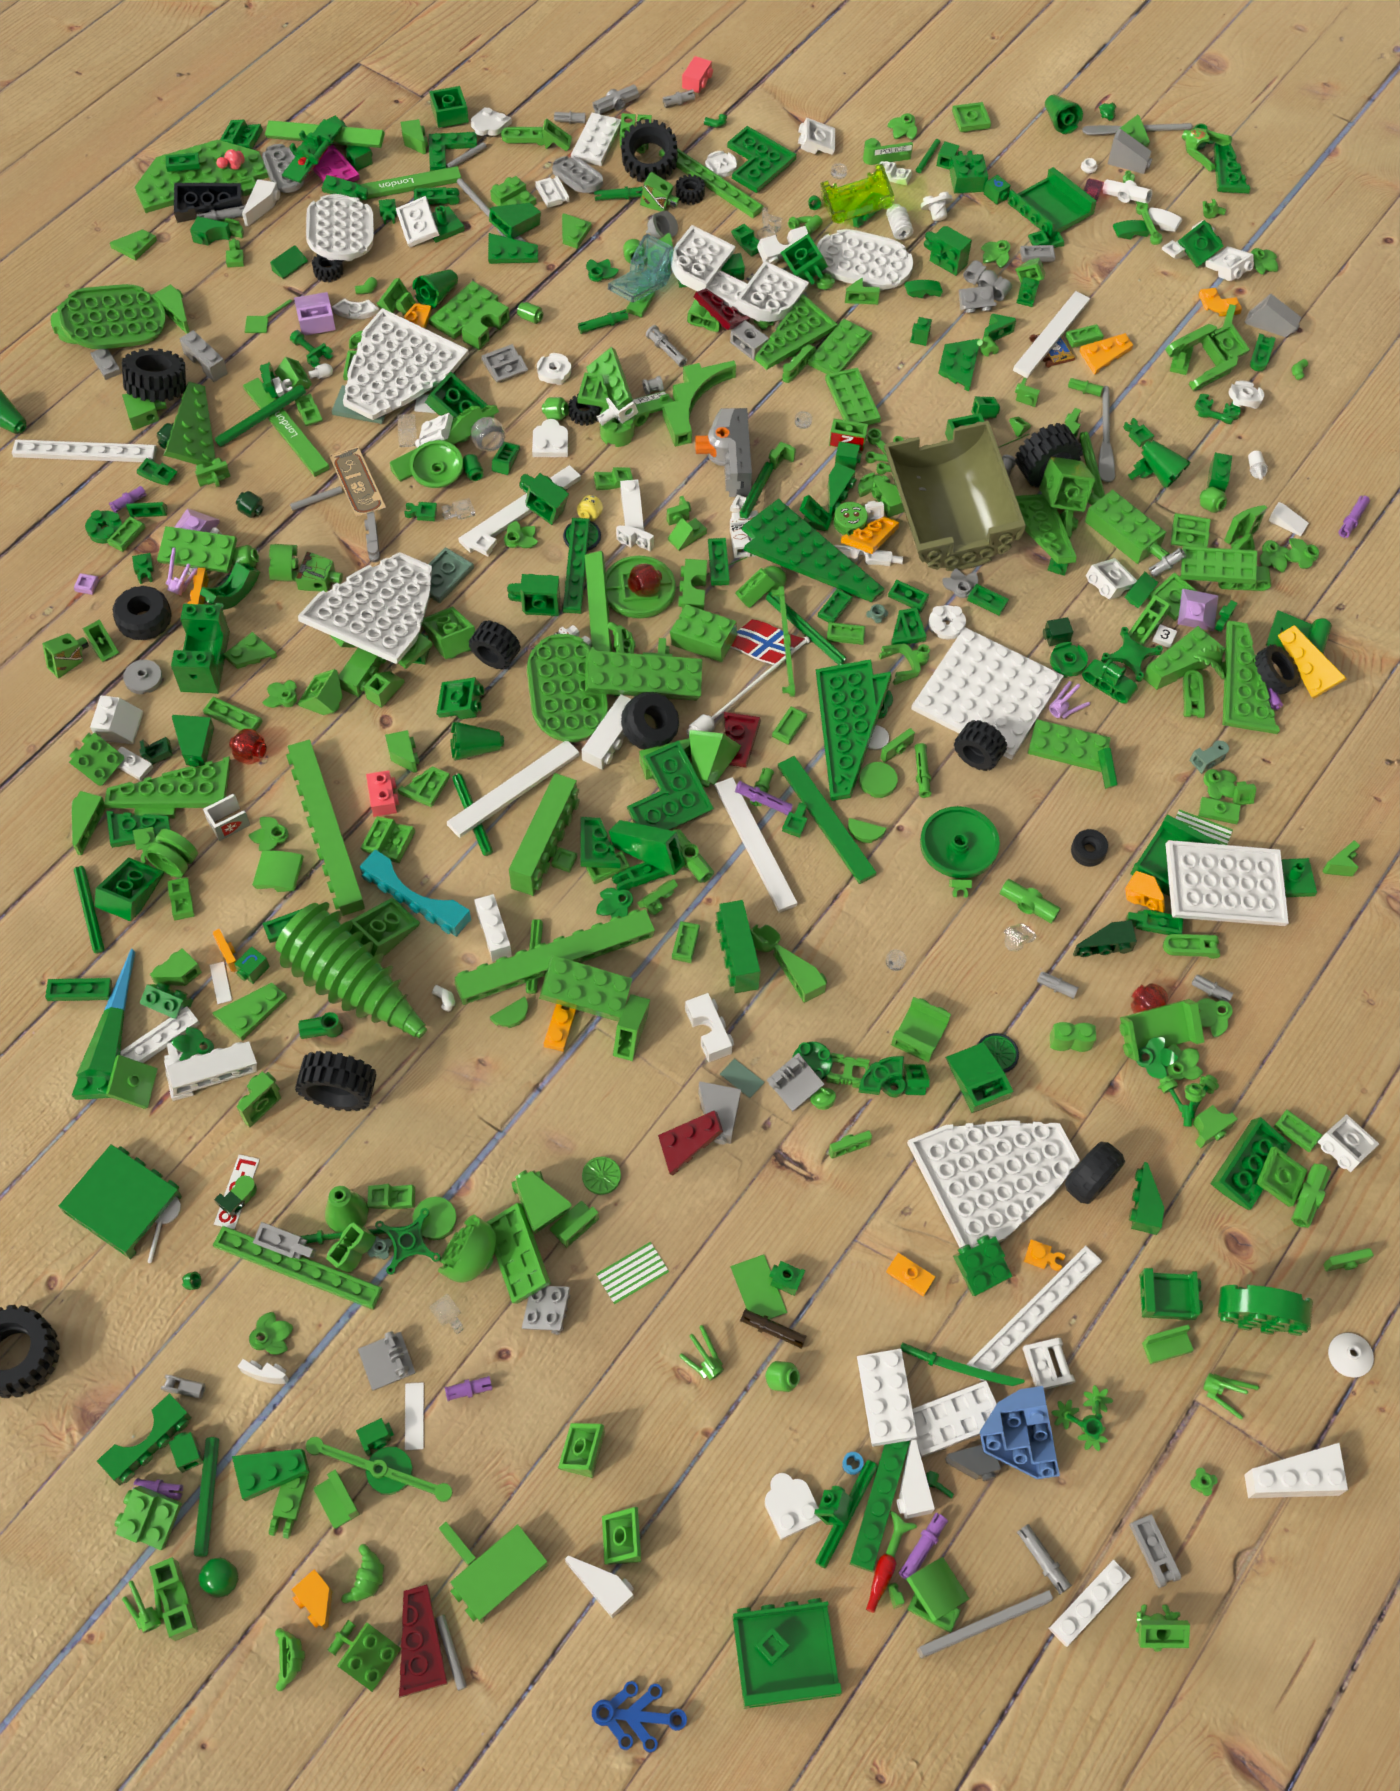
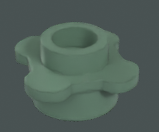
M875 604L871 607L870 611L866 612V616L872 618L875 623H881L882 619L888 616V611L885 610L884 606Z
M376 1236L373 1246L367 1252L369 1257H376L382 1260L387 1259L392 1241L389 1238L384 1240Z

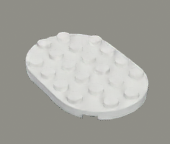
M341 194L325 195L317 202H311L307 208L306 217L307 244L315 253L326 257L328 260L352 261L365 255L372 248L374 241L373 211L371 207L360 202L359 198Z
M843 229L837 230L835 234L825 235L817 244V248L828 265V268L822 272L830 274L831 278L853 284L860 278H863V287H879L880 291L900 286L907 281L912 272L913 258L911 253L909 254L905 250L906 247L903 244L890 238L857 230Z

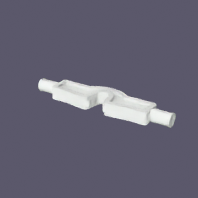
M834 545L854 563L858 561L859 555L865 556V562L868 565L890 566L891 563L902 564L903 556H893L891 551L876 550L873 554L854 547Z

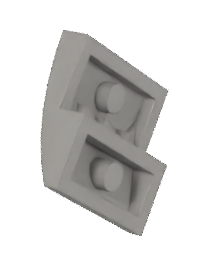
M513 344L482 355L484 365L497 383L528 371L521 355H518Z

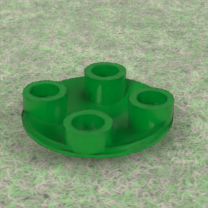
M803 1042L795 1050L792 1058L799 1053L821 1080L830 1073L833 1059L831 1052L825 1045L819 1042Z

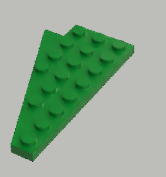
M777 499L742 527V531L752 538L744 546V551L869 602H873L884 592L885 588L780 499Z
M871 659L816 669L831 801L851 798L892 679L891 672L873 675Z

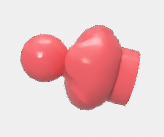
M230 149L226 151L224 157L218 158L216 163L220 169H225L228 166L232 170H237L245 162V158L241 151Z

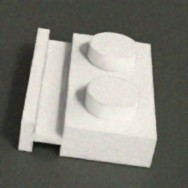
M555 176L554 179L547 178L536 181V188L547 208L563 204L564 201L569 202V196L558 176Z

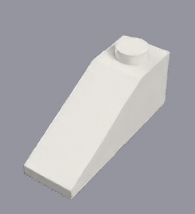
M257 180L242 212L245 226H250L275 206L276 201L280 198V191L277 188L276 182Z
M638 480L620 481L625 526L644 531Z
M916 1439L911 1440L908 1447L899 1499H897L899 1513H903L905 1519L931 1514L935 1509Z
M571 1556L565 1558L566 1564L611 1618L634 1599L632 1593L634 1588L625 1578L621 1580L617 1575Z

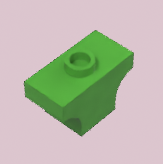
M1214 1105L1210 1106L1197 1115L1192 1123L1199 1133L1195 1143L1201 1149L1214 1139L1219 1141L1227 1134L1226 1131L1233 1127L1238 1118L1233 1113L1223 1114Z

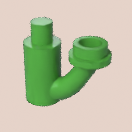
M818 215L813 217H791L788 221V226L791 229H796L800 224L806 223L804 226L808 234L811 235L822 225L823 221Z

